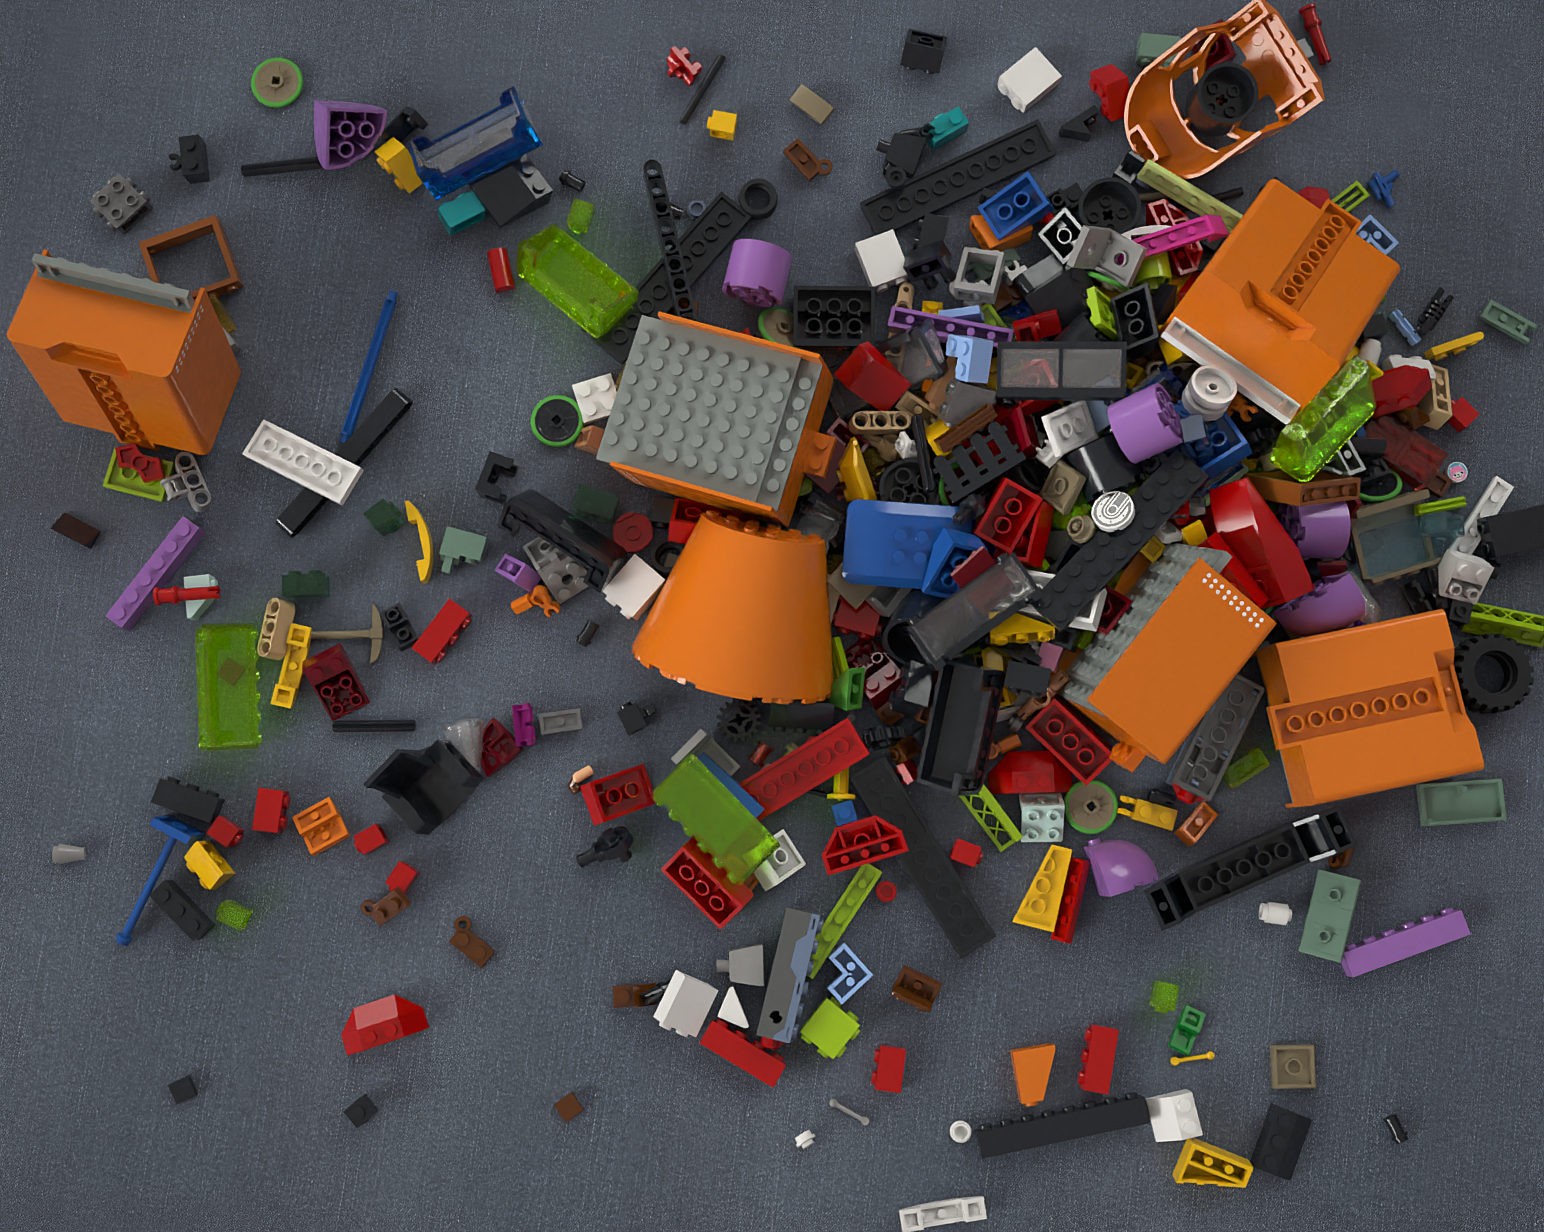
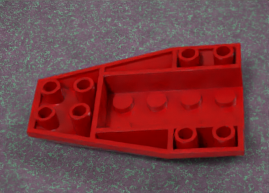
M1248 477L1209 490L1215 532H1218L1269 598L1260 609L1289 602L1315 589L1299 549Z

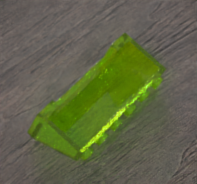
M555 223L518 243L516 268L520 277L594 338H599L606 334L638 299L639 291L634 286L630 285Z
M1355 355L1280 432L1270 460L1272 464L1299 481H1309L1369 419L1376 408V401L1370 370L1366 361Z
M254 623L201 624L196 627L195 646L200 752L258 749L259 744L262 742L261 732H258L261 713L257 711V703L260 702V692L256 690V682H259V670H256L255 663L259 657L258 651L255 649L258 631L257 628H254Z
M692 753L652 792L654 795L652 799L660 807L664 806L669 811L667 813L668 816L675 823L679 821L684 826L682 828L684 833L690 838L693 836L698 841L697 846L704 853L709 852L714 857L712 859L713 863L720 869L723 867L728 872L727 877L734 884L738 882L742 885L780 847L779 842Z

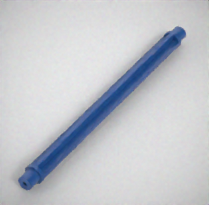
M389 290L388 296L385 297V302L349 411L340 433L341 438L339 442L342 444L354 432L373 370L397 303L398 292Z

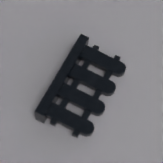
M992 422L988 426L990 435L984 439L979 433H974L970 437L971 447L965 450L962 445H955L952 447L954 457L948 461L942 455L934 458L936 468L933 471L935 475L940 473L947 485L944 489L946 493L951 491L952 494L949 497L954 506L971 493L979 492L1027 462L1023 452H1016L1019 449L1018 445H1012L1005 432L1008 431L1006 426L1001 428L999 423ZM992 440L995 441L1002 452L995 457L987 445ZM974 451L977 452L983 462L977 468L969 457V454ZM1003 458H1005V459L1007 460V461H1005L1004 463H1002V464H1000V465H999V463H998V462H999L1000 460H1002ZM958 462L965 473L959 479L950 467ZM987 469L988 472L981 476L980 473ZM969 480L970 483L963 487L962 484Z

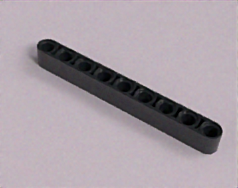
M650 159L643 166V179L675 315L698 322L662 167L657 160ZM653 169L656 170L657 173L651 175L647 171ZM658 188L662 192L656 194L653 193L652 190ZM659 207H663L666 209V211L660 213L656 209ZM668 226L671 230L664 232L660 228ZM668 245H672L675 247V249L673 251H668L665 249V247ZM672 264H676L680 268L678 270H672L669 266ZM681 283L684 285V288L676 289L674 285ZM685 302L689 307L682 309L678 305Z
M398 388L393 389L335 455L359 466L410 409L413 401ZM305 487L278 517L275 524L293 538L329 499Z

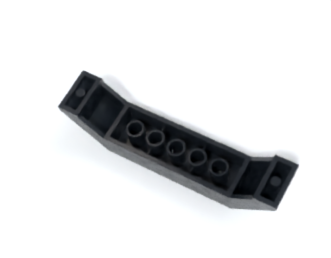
M1335 806L1285 823L1180 869L1145 889L1144 893L1161 931L1182 923L1183 920L1203 909L1310 862L1341 853L1357 846V843L1340 807Z

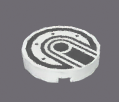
M1119 491L1108 492L1101 495L1095 501L1091 516L1098 528L1106 532H1114V530L1126 528L1132 522L1135 516V506L1132 499L1126 493Z

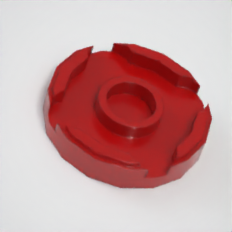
M629 512L620 516L616 520L612 532L615 543L623 547L627 553H638L645 550L652 542L654 533L648 518L636 512Z

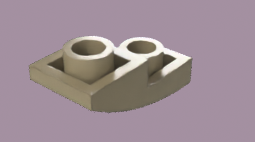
M802 84L789 99L793 105L806 112L810 118L822 126L835 110L825 100Z

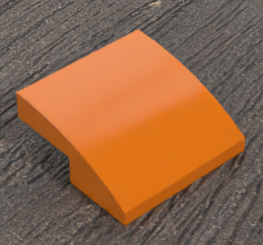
M331 797L325 798L292 817L299 834L304 838L312 856L318 855L351 836Z

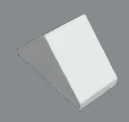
M732 985L727 991L717 1017L740 1027L748 1028L749 1023L735 988Z

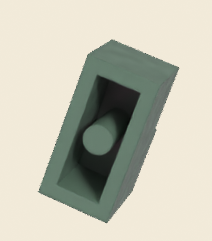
M1141 33L1137 42L1135 64L1147 67L1180 41L1181 37ZM1177 54L1168 58L1160 66L1168 67Z
M447 526L439 552L441 555L440 561H443L441 572L451 575L454 565H459V562H462L463 559H465V563L477 565V562L483 564L490 540L485 536Z

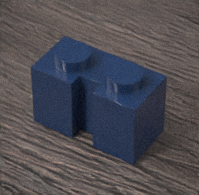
M1202 414L1189 415L1185 419H1181L1184 443L1193 460L1215 455L1211 434Z

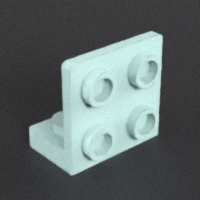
M1019 793V803L1022 811L1021 835L1023 838L1021 842H1061L1063 840L1065 810L1061 793Z

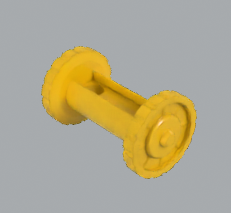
M849 767L834 775L833 793L827 794V799H838V801L855 799V795L848 794Z

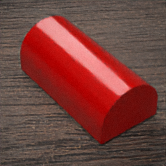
M494 248L489 250L487 257L495 292L500 293L516 289L507 249Z

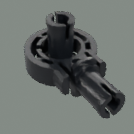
M626 827L609 828L603 832L596 842L592 843L591 849L577 855L576 860L582 868L596 860L603 862L606 859L613 860L618 857L622 863L627 862L632 857V853L628 849L633 843V836Z

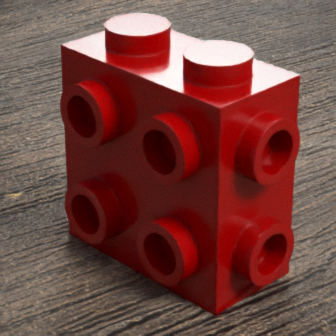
M839 595V610H835L832 622L835 623V629H838L837 632L843 635L856 634L858 635L857 638L865 641L875 640L876 634L880 635L883 625L880 622L881 616L865 600L857 609H854Z

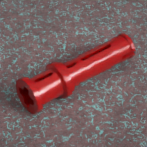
M1315 3L1299 9V14L1303 16L1305 22L1304 29L1310 34L1319 65L1322 66L1326 65V61L1330 63L1332 58L1320 28L1322 21L1316 13L1315 9L1317 6Z
M218 585L195 588L172 586V588L165 589L155 587L153 599L156 606H160L162 603H173L176 605L181 603V601L220 599L221 596L218 594H221V590Z

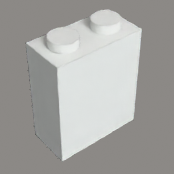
M1035 47L999 77L997 85L1000 92L1011 99L1012 105L1024 113L1059 84L1062 75Z
M893 229L855 243L854 250L869 286H875V292L882 293L888 290L890 286L895 284L896 286H901L903 282L909 280V276L903 268L905 258Z
M634 554L605 587L603 592L607 595L605 599L612 606L615 607L617 604L622 608L620 613L627 619L632 617L637 621L657 599L666 580Z
M676 970L653 1017L660 1021L659 1026L667 1030L675 1028V1032L684 1037H687L688 1034L697 1037L719 990L708 983Z

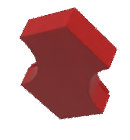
M132 443L115 448L119 468L136 470L144 483L166 478L162 459L143 455L139 450L138 444Z

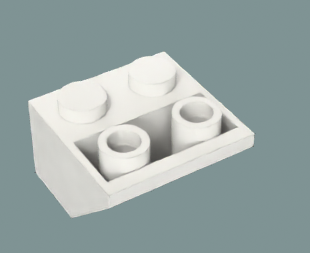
M1447 549L1438 566L1439 594L1476 605L1494 567L1481 557Z

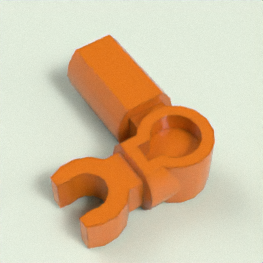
M1237 391L1226 412L1229 417L1235 411L1240 412L1241 418L1248 422L1252 420L1248 416V410L1254 414L1258 412V409L1254 405L1247 404L1248 401L1244 395Z
M542 585L534 587L532 593H527L511 602V609L517 615L535 605L544 608V614L547 617H551V609H554L557 613L560 612L559 603L552 601L551 596L548 594V589Z
M1017 733L997 740L996 745L992 740L988 760L997 757L999 752L1004 754L1021 746L1022 744Z

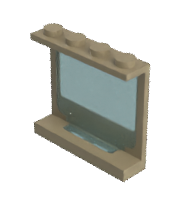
M1428 489L1415 490L1389 500L1364 505L1355 512L1350 521V534L1362 583H1371V586L1383 584L1385 579L1397 580L1402 578V574L1405 573L1412 575L1419 573V569L1424 567L1425 569L1438 567L1437 563H1440L1443 557L1434 556L1425 515L1416 516L1413 510L1415 505L1422 504V499L1430 497Z

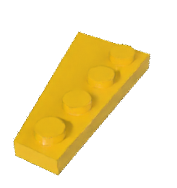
M1051 845L1012 922L1054 932L1072 849Z

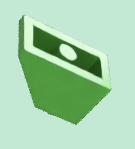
M864 667L847 669L832 683L829 704H835L836 707L846 711L862 708L865 678Z

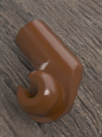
M1355 847L1343 851L1342 854L1330 857L1328 861L1329 866L1337 870L1348 866Z

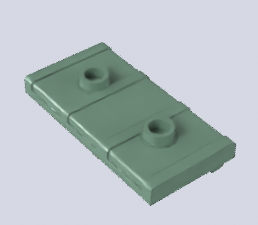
M1502 779L1416 785L1421 826L1507 820Z
M1318 869L1298 952L1342 964L1361 880Z

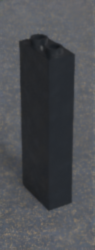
M1544 504L1477 519V531L1481 536L1482 552L1485 554L1486 559L1544 547Z

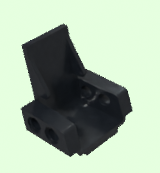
M437 739L431 746L421 750L396 749L363 785L366 788H373L385 793L382 798L416 834L429 835L448 819L484 780V777L449 740Z

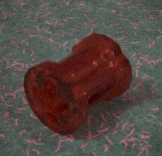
M758 740L754 752L747 758L763 768L766 758L774 750Z

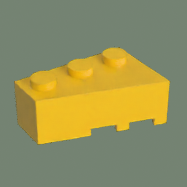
M1196 1138L1186 1139L1172 1175L1176 1183L1217 1184L1218 1186L1246 1188L1254 1167L1246 1158Z

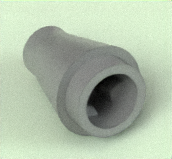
M60 843L58 846H53V863L60 865L86 859L85 847Z

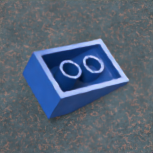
M1029 171L978 207L999 241L1038 222L1055 209Z
M943 528L933 545L922 592L948 598L960 588L950 574L956 566L968 559L974 550L979 549L981 546L986 549L977 535Z

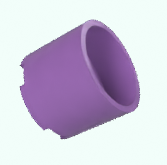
M755 239L736 240L733 243L722 292L731 299L738 297L739 300L746 302V305L754 307L773 308L775 304L781 306L793 256L784 248L769 242Z
M1159 383L1108 406V418L1114 436L1126 457L1134 464L1179 445L1184 439L1179 413L1176 414L1173 405L1169 402L1171 397Z
M1345 501L1306 506L1280 503L1278 513L1281 514L1280 523L1299 549L1302 558H1339L1344 554L1349 543L1351 529L1350 513Z

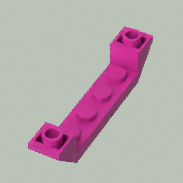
M1204 215L1133 239L1132 241L1148 249L1144 259L1206 238L1208 242H1212L1229 234L1221 216ZM1120 254L1118 257L1120 265L1123 264L1125 259L1123 254Z

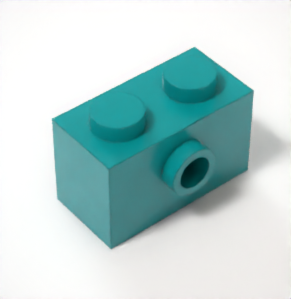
M958 106L946 114L941 113L933 119L934 121L929 123L935 127V129L929 131L934 137L930 139L925 136L924 138H926V142L932 151H935L967 132L969 121Z
M473 191L469 193L464 192L457 199L451 202L446 201L438 208V218L450 236L484 220L486 216L484 206Z

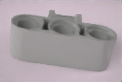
M181 452L175 459L177 474L160 481V485L165 488L168 502H175L188 497L195 511L205 512L210 507V492L193 455L189 452ZM187 461L190 463V466L182 467L179 463ZM195 479L198 481V484L190 485L187 481ZM202 497L207 502L199 504L196 502V499Z

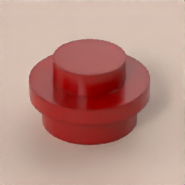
M882 881L877 885L876 896L879 900L890 902L896 897L897 889L892 882Z

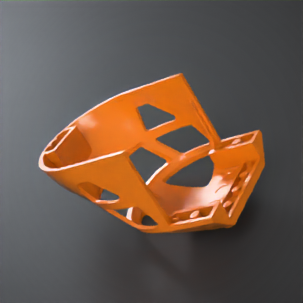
M1253 0L1226 22L1195 28L1149 64L1137 76L1129 90L1125 103V131L1133 152L1139 154L1146 162L1150 159L1178 177L1190 179L1213 170L1235 155L1276 134L1324 101L1325 98L1321 79L1279 12L1265 0ZM1221 33H1225L1232 42H1235L1246 56L1245 62L1240 65L1249 70L1254 76L1258 85V101L1264 96L1270 95L1277 107L1275 112L1278 115L1279 121L1269 124L1257 132H1250L1237 127L1234 131L1227 134L1229 137L1236 139L1237 142L1214 150L1202 143L1190 129L1189 125L1192 123L1190 118L1182 116L1175 100L1173 81L1190 68H1193V81L1195 85L1206 72L1207 58L1213 44ZM1210 35L1198 53L1183 61L1186 54L1195 44ZM1177 54L1168 67L1160 66L1168 58Z

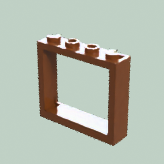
M216 215L138 242L151 280L161 284L151 256L152 254L215 232L231 277L202 288L206 289L209 299L212 301L218 299L220 295L235 293L234 290L244 287L222 223ZM200 289L190 292L194 302Z
M1294 468L1243 474V478L1248 477L1263 499L1295 506L1359 499L1361 478L1339 476L1319 470Z

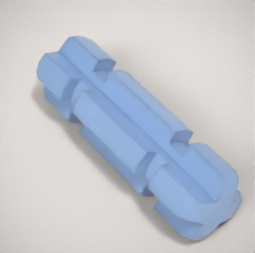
M1397 309L1389 315V318L1392 322L1396 323L1395 326L1404 337L1408 338V343L1413 346L1421 340V337L1418 333L1415 334L1413 332L1415 331L1406 318L1402 317L1401 311Z

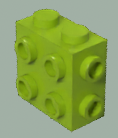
M825 997L800 1028L801 1038L809 1045L813 1042L818 1046L819 1049L817 1051L826 1059L829 1056L832 1059L836 1056L840 1057L847 1049L844 1045L849 1039L853 1041L860 1032L858 1029L860 1024L857 1022L859 1018L850 1010L847 1013L840 1008L842 1004L834 997L831 999Z

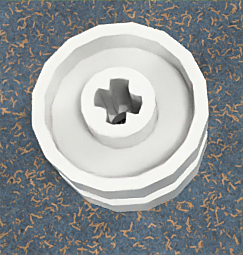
M1213 365L1202 366L1196 369L1182 392L1184 408L1191 415L1202 414L1205 421L1217 420L1223 416L1237 394V384L1232 375L1223 368Z

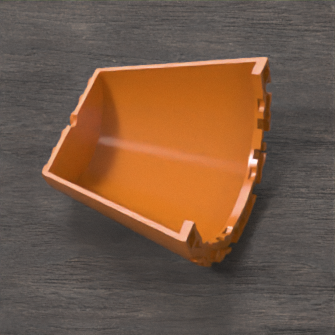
M714 511L702 513L633 642L632 654H635L634 657L648 669H652L653 666L659 668V673L666 678L676 680L684 685L688 681L694 683L697 689L749 701H752V697L763 698L762 702L779 704L793 703L794 699H802V703L810 704L816 703V701H824L826 697L830 698L832 683L834 682L829 588L826 581L828 578L826 541L821 539L822 536L809 534V536L801 535L800 531L789 529L787 532L780 530L781 527L769 524L768 528L759 526L760 522L748 520L743 522L739 521V517L727 515V518L718 516L719 513Z

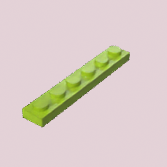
M868 863L860 867L822 925L821 933L816 934L815 940L819 941L816 954H811L810 961H813L814 964L811 975H807L813 979L882 874L880 870Z

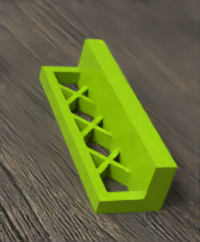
M1476 603V605L1473 604L1472 609L1480 613L1471 612L1469 624L1460 626L1463 632L1477 635L1488 633L1493 635L1503 634L1505 639L1511 637L1517 643L1541 648L1544 646V616Z
M984 784L978 795L959 796L1000 852L1023 838ZM973 797L983 800V811L975 810L972 807ZM985 814L995 816V827H988L984 823ZM998 831L1006 832L1011 838L1002 846L997 840Z

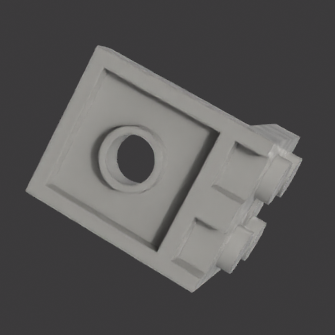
M1083 225L1067 265L1072 268L1094 269L1125 287H1131L1148 249L1110 228ZM1120 254H1123L1125 258L1122 265L1118 263Z
M537 537L523 546L537 572L559 605L589 587L583 582L587 574L584 566L542 538ZM564 575H571L567 581H562Z
M700 729L671 758L676 765L686 770L705 752L731 777L741 768L703 729Z

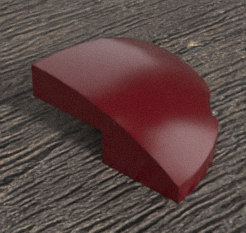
M495 718L488 722L481 736V741H484V752H480V761L487 777L501 770L524 750L522 746L516 747L513 735Z

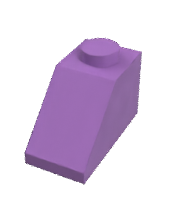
M506 553L494 570L530 593L533 592L534 587L539 585L541 580L538 572Z

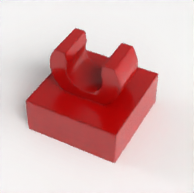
M912 759L898 765V769L894 771L895 774L901 773L903 776V780L900 781L902 784L907 783L908 785L917 779V768Z

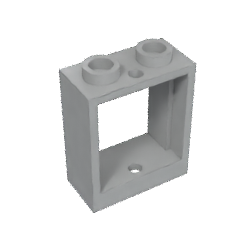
M964 247L953 287L955 299L995 305L1005 267L1004 252ZM968 262L996 265L991 285L963 282Z

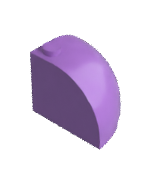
M314 100V136L321 166L325 170L339 169L350 166L351 163L364 158L374 148V144L383 133L387 119V110L362 103Z
M1350 573L1322 577L1321 580L1318 579L1313 583L1315 588L1313 591L1285 603L1273 612L1280 624L1289 632L1301 637H1309L1351 628L1354 625L1353 622L1365 614L1366 606L1358 585Z
M1100 838L1088 841V845L1083 847L1087 861H1090V871L1099 896L1111 897L1135 889L1134 886H1144L1154 882L1153 879H1159L1152 859L1136 844L1119 839L1101 841Z

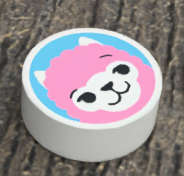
M1453 462L1445 469V476L1452 480L1451 483L1463 481L1468 474L1466 466L1461 462Z

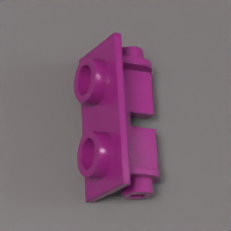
M531 703L512 705L516 747L535 745L534 726L531 725V722H533V707H531Z

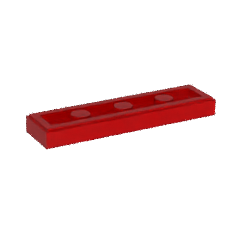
M1074 857L1070 858L1054 932L1051 935L1053 940L1072 944L1090 861Z

